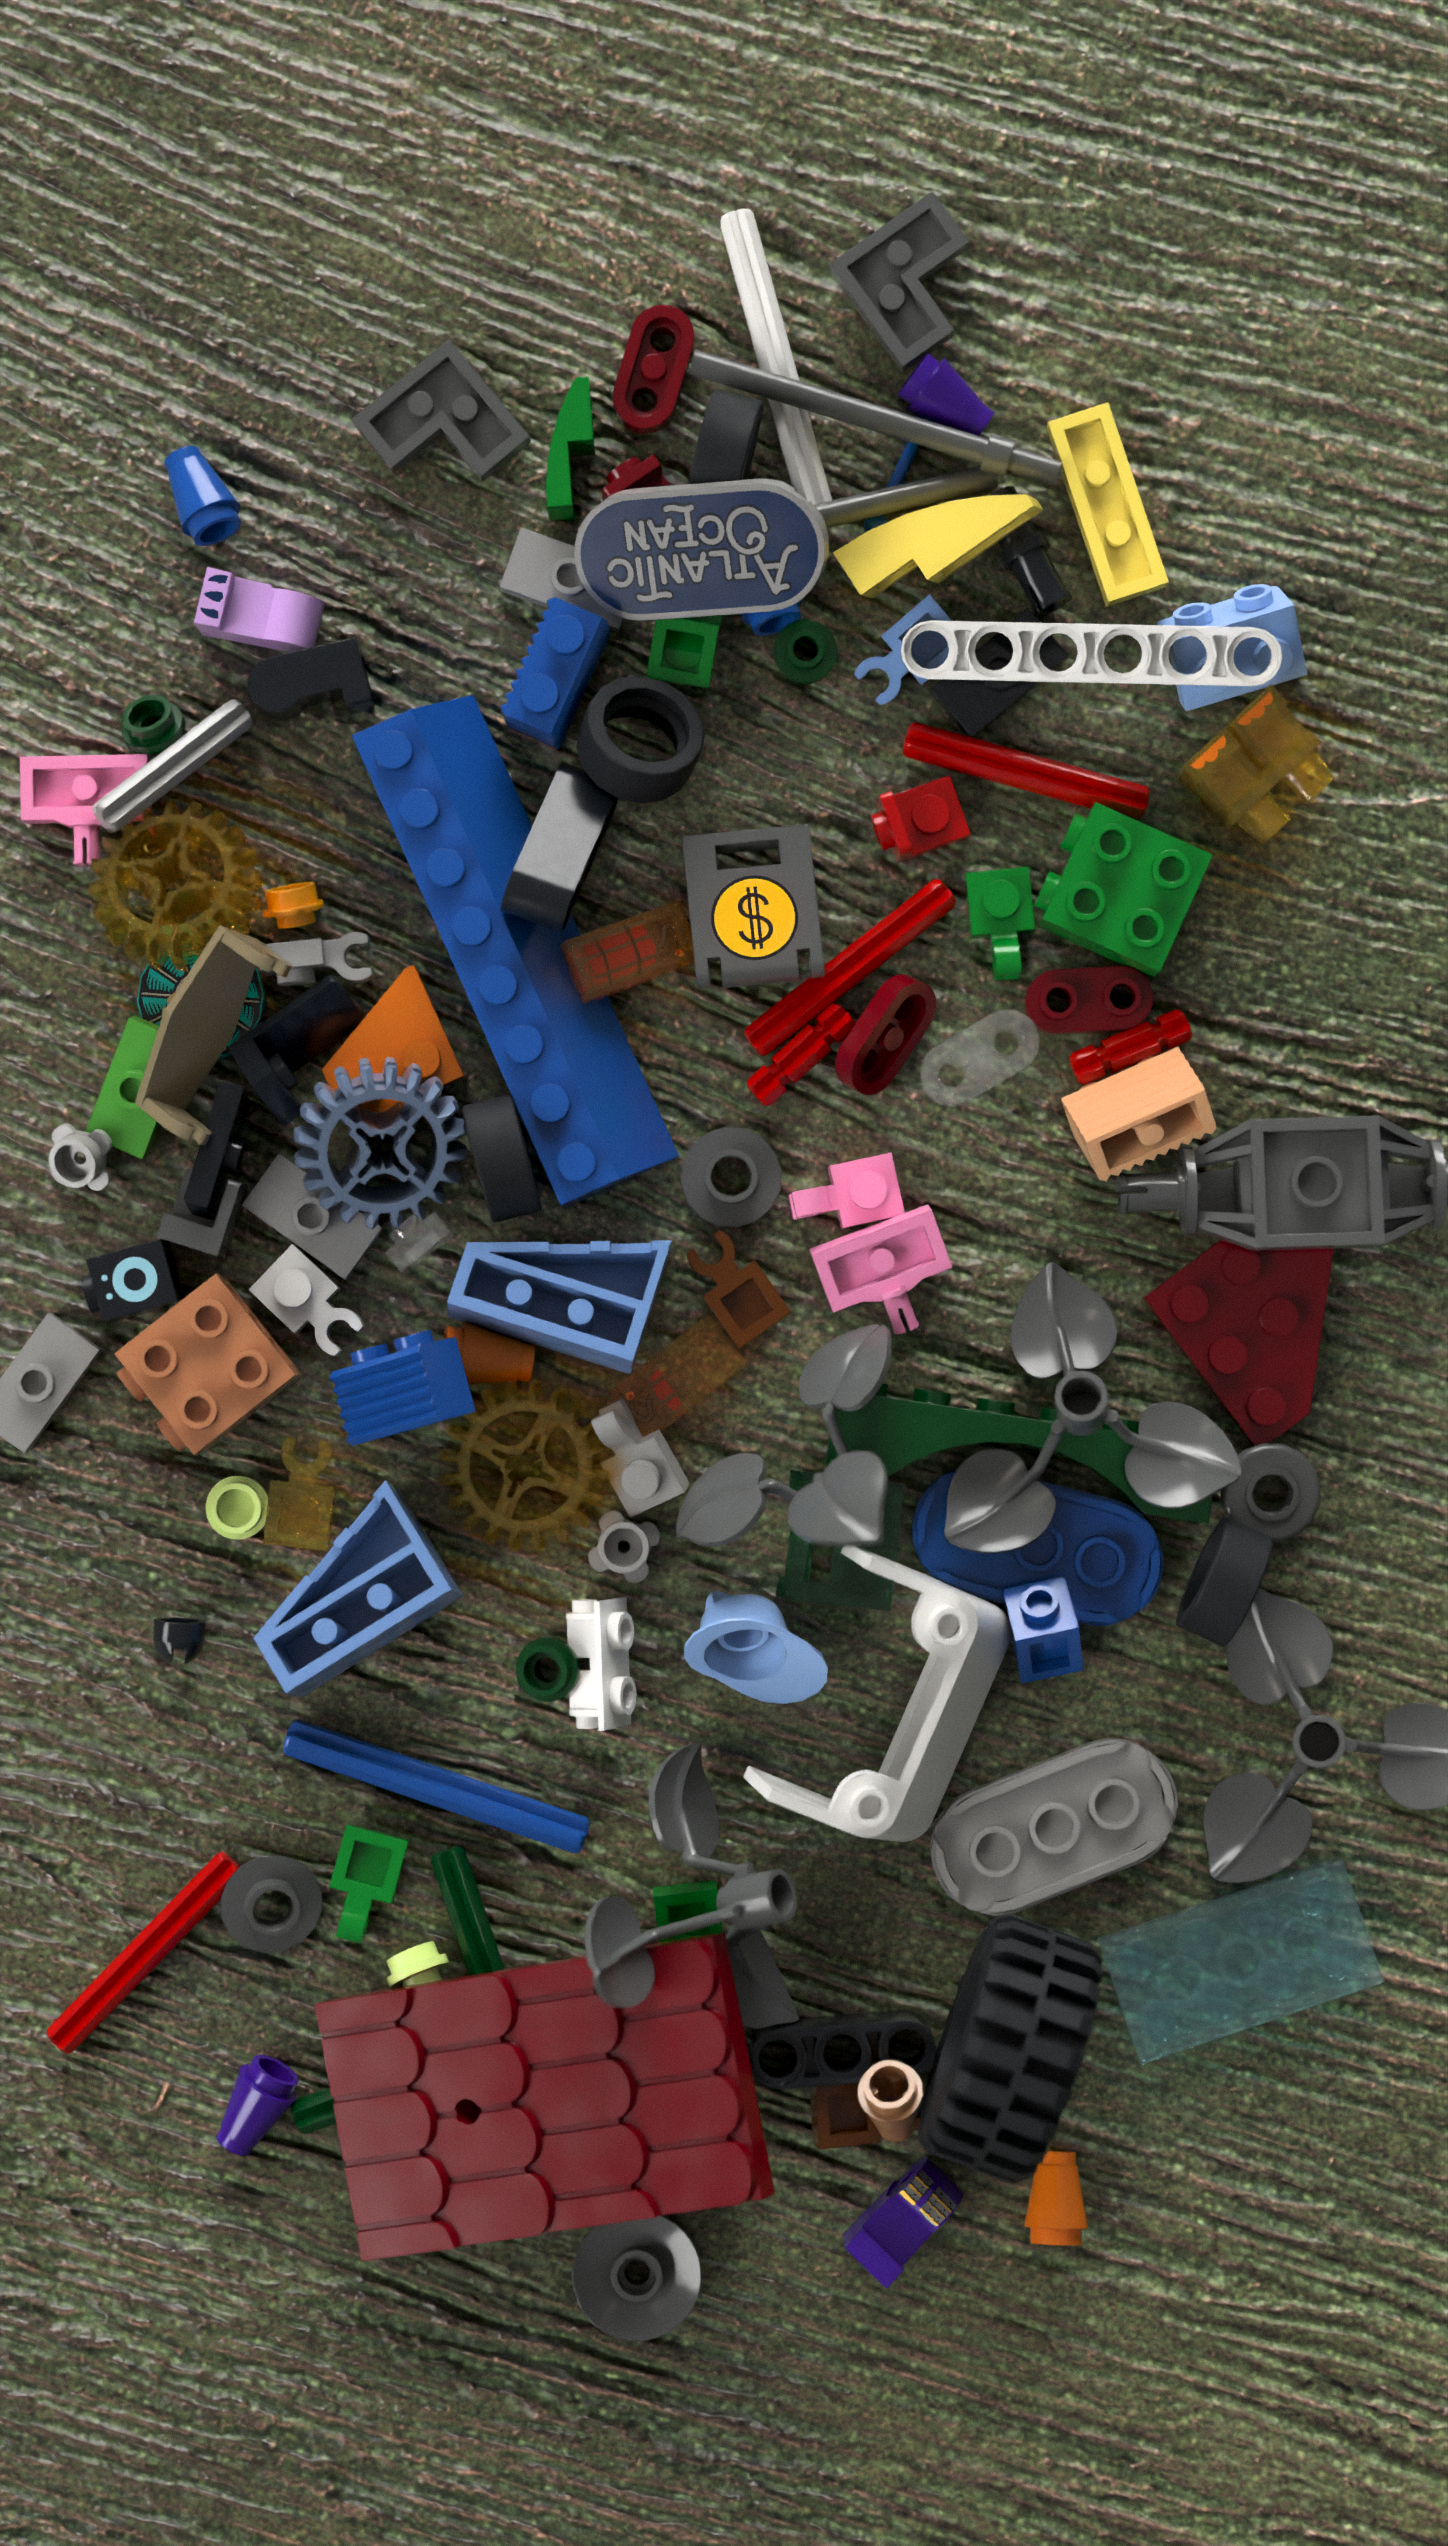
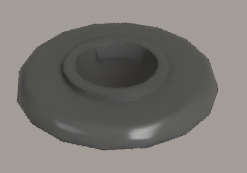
M723 1127L706 1133L691 1146L682 1163L681 1185L688 1204L701 1218L717 1226L738 1228L756 1222L772 1208L781 1189L782 1170L776 1152L762 1136L746 1128ZM726 1158H737L744 1161L750 1173L748 1189L734 1196L719 1193L712 1180L714 1166Z
M1260 1443L1243 1450L1238 1455L1242 1468L1239 1480L1221 1490V1505L1226 1517L1271 1536L1273 1543H1280L1299 1535L1313 1521L1320 1505L1321 1483L1313 1464L1299 1450L1282 1443ZM1269 1474L1282 1477L1287 1485V1495L1284 1502L1275 1509L1261 1510L1252 1499L1256 1482Z
M282 1855L259 1856L241 1865L228 1879L221 1897L222 1920L230 1936L245 1948L262 1953L285 1951L303 1942L316 1927L322 1911L321 1888L314 1874L298 1860ZM268 1891H280L290 1897L289 1909L283 1916L277 1919L266 1920L254 1914L253 1907L255 1901Z

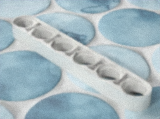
M930 620L920 622L910 628L904 636L901 646L902 660L910 672L921 678L944 680L1256 686L1271 680L1280 669L1282 661L1281 646L1271 633L1255 627ZM929 630L943 635L949 647L948 657L945 662L939 667L932 669L924 668L917 664L911 651L912 643L917 635ZM986 633H1002L1012 643V659L1002 669H986L976 658V644ZM1061 633L1068 635L1074 640L1078 653L1076 661L1070 668L1057 672L1044 666L1040 659L1039 650L1045 638L1051 634ZM1124 634L1132 636L1138 641L1141 646L1142 656L1136 668L1130 672L1120 673L1108 667L1104 659V650L1110 639ZM1180 637H1196L1203 643L1206 649L1205 663L1195 673H1179L1173 669L1169 662L1168 654L1170 647ZM1251 637L1260 638L1266 642L1271 652L1270 664L1266 670L1253 676L1241 673L1235 666L1233 658L1237 645L1244 639Z

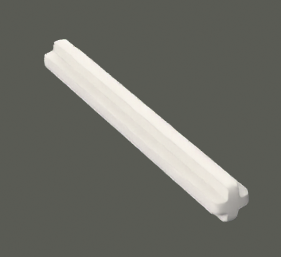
M750 209L731 211L721 217V230L759 368L799 381L754 213ZM768 399L792 487L797 489L796 493L802 495L808 503L811 501L815 505L832 501L808 411Z

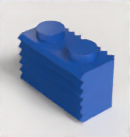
M553 597L547 600L549 609L542 611L544 621L536 623L538 633L531 635L533 644L526 647L528 656L521 658L523 668L516 670L518 679L510 682L513 691L505 694L508 703L500 705L508 728L560 749L610 636V631L606 619L557 597Z
M428 1330L393 1340L396 1353L390 1354L387 1344L350 1353L353 1366L333 1371L330 1376V1380L335 1383L333 1392L339 1396L336 1404L342 1408L340 1417L345 1420L343 1429L349 1433L346 1441L354 1446L476 1412L456 1337L434 1342L432 1332Z

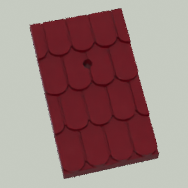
M725 1932L646 1945L645 1947L654 1965L655 1981L650 1993L642 2002L627 2008L611 2007L600 1999L593 1984L594 1973L589 1968L587 1956L334 1998L314 2004L319 2032L322 2033L323 2037L321 2043L331 2097H334L335 2102L333 2103L342 2157L343 2161H346L345 2173L355 2226H358V2232L356 2233L361 2260L368 2261L455 2249L459 2246L531 2237L548 2232L733 2206L744 2202L763 2200L774 2195L773 2179Z

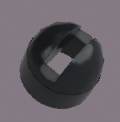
M173 1617L154 1619L153 1641L154 1648L159 1657L172 1664L174 1649H184V1664H188L196 1659L203 1649L206 1621Z

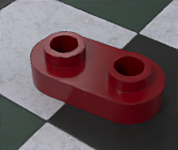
M655 305L645 309L638 315L633 323L614 385L613 406L616 417L625 428L638 434L658 432L672 420L694 351L695 343L692 323L683 311L674 306ZM667 334L674 339L675 344L669 351L659 352L652 347L651 342L655 336ZM641 394H650L656 399L657 404L649 412H640L633 406V401Z
M1128 966L1055 969L1040 974L1031 983L1025 994L1024 1009L1030 1023L1039 1031L1049 1035L1121 1032L1139 1025L1148 1016L1153 1004V991L1147 978L1138 970ZM1123 986L1130 990L1133 1001L1129 1008L1119 1009L1112 1004L1110 992L1114 987ZM1061 990L1067 994L1069 1007L1066 1011L1054 1012L1047 1006L1046 997L1050 991Z
M906 974L895 975L883 983L838 1050L835 1069L838 1079L844 1085L863 1095H874L883 1091L893 1081L934 1018L936 997L932 988Z

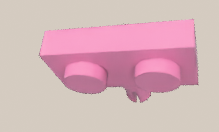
M148 754L20 757L21 821L25 824L59 823L74 828L73 865L87 866L88 863L90 866L101 865L99 856V828H103V826L94 816L92 807L97 801L151 761V758ZM152 805L130 822L152 821Z
M928 1204L809 1249L833 1313L860 1302L883 1301L894 1334L906 1333L898 1311L900 1308L910 1331L919 1326V1321L916 1319L907 1291H910L922 1279L953 1268L934 1214Z

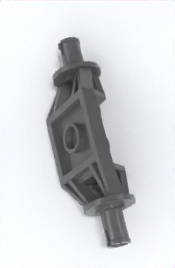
M1381 1116L1250 1119L1194 1150L1192 1147H1181L1178 1166H1175L1174 1173L1125 1174V1172H1121L1117 1176V1193H1143L1120 1194V1198H1117L1119 1214H1126V1212L1175 1211L1176 1216L1180 1219V1227L1184 1236H1194L1195 1232L1198 1231L1251 1251L1382 1247L1425 1225H1428L1431 1229L1442 1228L1448 1207V1163L1445 1159L1440 1140L1426 1141ZM1388 1155L1420 1161L1422 1166L1388 1164ZM1233 1160L1231 1168L1197 1173V1168Z

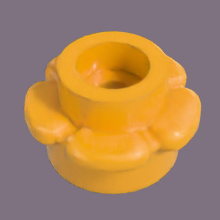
M315 882L279 886L265 891L268 909L263 910L262 915L265 918L275 917L279 929L300 927L316 922L314 911L323 908L324 901L323 899H318Z

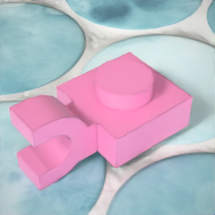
M892 1153L830 1165L827 1168L831 1185L800 1190L788 1195L793 1220L837 1211L841 1229L887 1220L905 1213Z

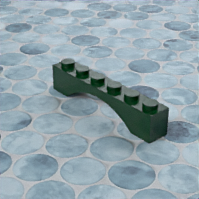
M882 1383L874 1397L863 1408L853 1412L839 1410L837 1414V1422L849 1451H868L874 1453L883 1462L889 1476L917 1459L956 1446L983 1442L1020 1443L1043 1448L1051 1432V1425L1057 1420L1055 1409L1040 1407L1039 1420L1013 1416L1015 1403L977 1398L975 1410L951 1407L952 1394L914 1388L912 1401L887 1397L889 1384ZM1120 1419L1130 1431L1138 1434L1139 1422ZM1104 1424L1102 1429L1088 1436H1076L1066 1432L1054 1451L1091 1469L1115 1487L1140 1513L1209 1524L1213 1495L1197 1504L1180 1509L1156 1507L1137 1496L1127 1481L1124 1468L1126 1457L1134 1446L1125 1443L1109 1425ZM828 1435L825 1466H828L834 1459L839 1457L830 1435Z

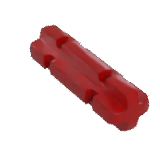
M837 1003L830 1004L816 1017L815 1020L818 1023L813 1027L808 1024L771 1058L773 1063L768 1068L763 1065L748 1079V1089L763 1105H772L786 1092L785 1086L789 1082L794 1085L832 1050L829 1046L834 1041L839 1044L847 1037L855 1022L842 1006Z
M1180 1009L1172 1010L1158 1016L1154 1024L1146 1021L1101 1040L1100 1046L1097 1048L1091 1044L1073 1052L1069 1056V1063L1076 1080L1080 1085H1086L1106 1076L1105 1071L1107 1070L1115 1073L1139 1063L1145 1058L1160 1054L1162 1047L1166 1046L1170 1050L1188 1042L1192 1038V1031L1185 1014Z

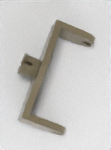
M219 925L177 992H174L166 1000L169 1004L162 1009V1019L135 1100V1104L168 1131L187 1141L193 1138L200 1145H206L211 1131L185 1111V1109L234 1035L255 967L258 966L270 973L273 970L279 976L285 978L292 967L289 961L258 939Z

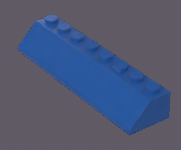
M474 695L410 709L353 734V740L560 1205L563 1208L569 1207L679 1158L605 989L586 995L579 986L577 980L579 971L571 960L570 948L571 946L583 943V939L572 915H570L564 931L560 933L501 911V904L507 884L532 825Z

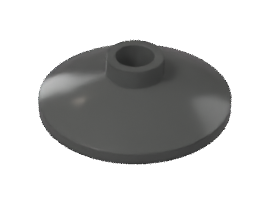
M663 2215L650 2219L594 2226L587 2233L577 2250L573 2265V2288L583 2313L601 2331L622 2340L646 2341L671 2332L690 2314L700 2291L701 2265L697 2250L687 2233L678 2224ZM638 2259L647 2263L650 2269L648 2276L642 2280L631 2279L625 2271V2267L630 2261Z

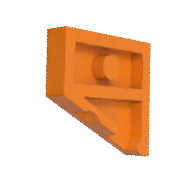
M414 964L402 971L322 1069L326 1081L332 1089L336 1090L339 1087L334 1074V1070L338 1066L344 1067L351 1079L361 1076L358 1063L362 1058L369 1059L373 1073H382L385 1058L393 1057L397 1063V1076L402 1077L409 1065L412 1063L418 1064L422 1070L419 1086L434 1076H437L442 1081L443 1088L466 1078ZM375 1099L359 1105L369 1112L380 1113L387 1111L396 1102L401 1105L404 1102L392 1099Z

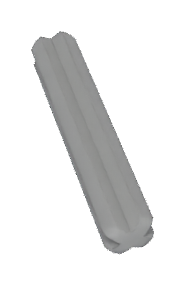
M232 699L226 702L179 738L178 741L97 801L92 807L94 816L108 832L113 833L120 830L248 731L253 725L251 715L238 700Z

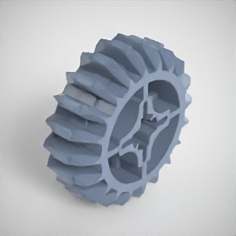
M362 1058L358 1063L361 1076L351 1079L348 1071L344 1067L338 1066L334 1070L339 1086L336 1090L322 1082H318L314 1086L315 1095L323 1106L314 1103H303L301 1105V1117L310 1124L294 1128V1141L302 1146H306L294 1154L295 1162L298 1168L310 1169L303 1177L306 1190L311 1191L323 1188L318 1199L320 1206L324 1210L333 1208L343 1201L340 1208L342 1221L350 1223L356 1217L359 1210L364 1211L366 1227L373 1230L379 1223V1214L388 1213L392 1226L399 1229L403 1224L401 1211L411 1208L414 1216L423 1220L427 1215L423 1202L425 1197H429L436 1203L444 1204L447 1196L439 1181L446 1183L459 1182L461 1178L460 1171L450 1162H457L467 1158L468 1151L466 1145L456 1140L466 1134L467 1129L463 1119L450 1118L459 1109L455 1097L444 1096L438 1098L442 1092L443 1084L437 1076L426 1080L419 1086L422 1070L418 1064L412 1063L409 1065L402 1077L397 1076L398 1070L395 1058H385L382 1073H373L369 1059ZM375 1099H392L404 1102L403 1105L396 1102L387 1111L380 1113L369 1112L359 1105ZM423 1115L430 1123L433 1135L427 1158L420 1165L414 1160L413 1153L406 1144L415 1133L414 1123ZM339 1120L347 1127L348 1134L355 1140L354 1146L346 1154L348 1162L340 1171L335 1167L328 1155L329 1139ZM367 1134L370 1137L380 1134L382 1141L384 1134H390L394 1152L391 1149L381 1152L380 1147H378L377 1152H371ZM380 1174H391L401 1180L398 1183L387 1186L365 1185L371 1178Z

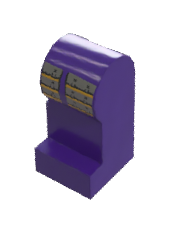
M925 2156L917 2161L897 2182L894 2181L842 2234L845 2249L887 2289L904 2271V2264L931 2234L940 2228L952 2215L964 2197V2192Z

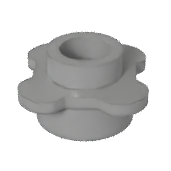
M68 1123L61 1124L54 1129L52 1141L55 1145L50 1150L48 1159L54 1179L60 1184L71 1188H80L88 1185L94 1191L105 1188L111 1181V1174L106 1168L107 1153L112 1149L110 1136L100 1129H96L91 1133L77 1131ZM78 1152H82L86 1156L85 1162L78 1158Z
M618 1511L605 1513L599 1520V1527L602 1532L598 1544L588 1554L589 1564L598 1572L610 1569L614 1572L622 1573L626 1580L631 1583L644 1580L649 1573L646 1561L650 1549L658 1544L660 1540L658 1528L655 1524L648 1521L637 1524L625 1520ZM625 1540L629 1542L630 1550L628 1552L622 1553L618 1550L620 1541Z

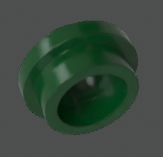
M794 621L784 627L776 638L774 644L776 666L781 674L792 682L798 684L816 683L824 679L831 672L836 662L837 645L834 636L827 627L817 621ZM808 640L814 643L818 650L816 657L810 661L799 660L793 652V648L798 642Z
M147 695L133 701L125 709L122 716V737L127 747L138 754L161 753L178 741L185 729V719L180 709L160 695Z
M553 1637L536 1639L527 1644L517 1658L516 1677L522 1690L535 1700L542 1702L559 1700L567 1696L574 1689L579 1679L580 1665L577 1655L566 1642ZM545 1657L552 1658L558 1665L559 1673L553 1681L544 1678L540 1672V1664Z

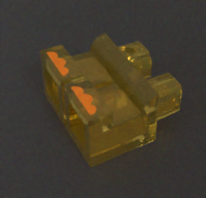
M1272 684L1241 711L1226 728L1224 727L1184 764L1175 776L1228 829L1238 823L1246 833L1263 845L1291 820L1286 812L1268 794L1275 786L1284 780L1307 805L1334 779L1333 774L1323 759L1315 752L1321 741L1312 732L1306 731L1285 707L1288 702Z

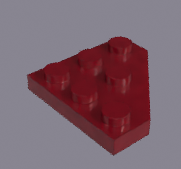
M1219 1240L1142 1297L1252 1447L1260 1443H1271L1310 1414L1334 1248L1251 1251Z

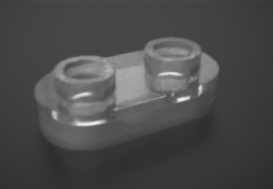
M1003 1009L991 1013L937 1045L926 1055L921 1064L919 1074L920 1084L924 1093L930 1100L944 1107H958L970 1102L1019 1073L1034 1060L1039 1049L1038 1030L1033 1021L1019 1011ZM1009 1032L1015 1036L1017 1049L1014 1053L1004 1055L996 1050L994 1038L998 1033ZM947 1064L958 1066L963 1073L962 1083L956 1087L945 1086L939 1077L940 1069Z

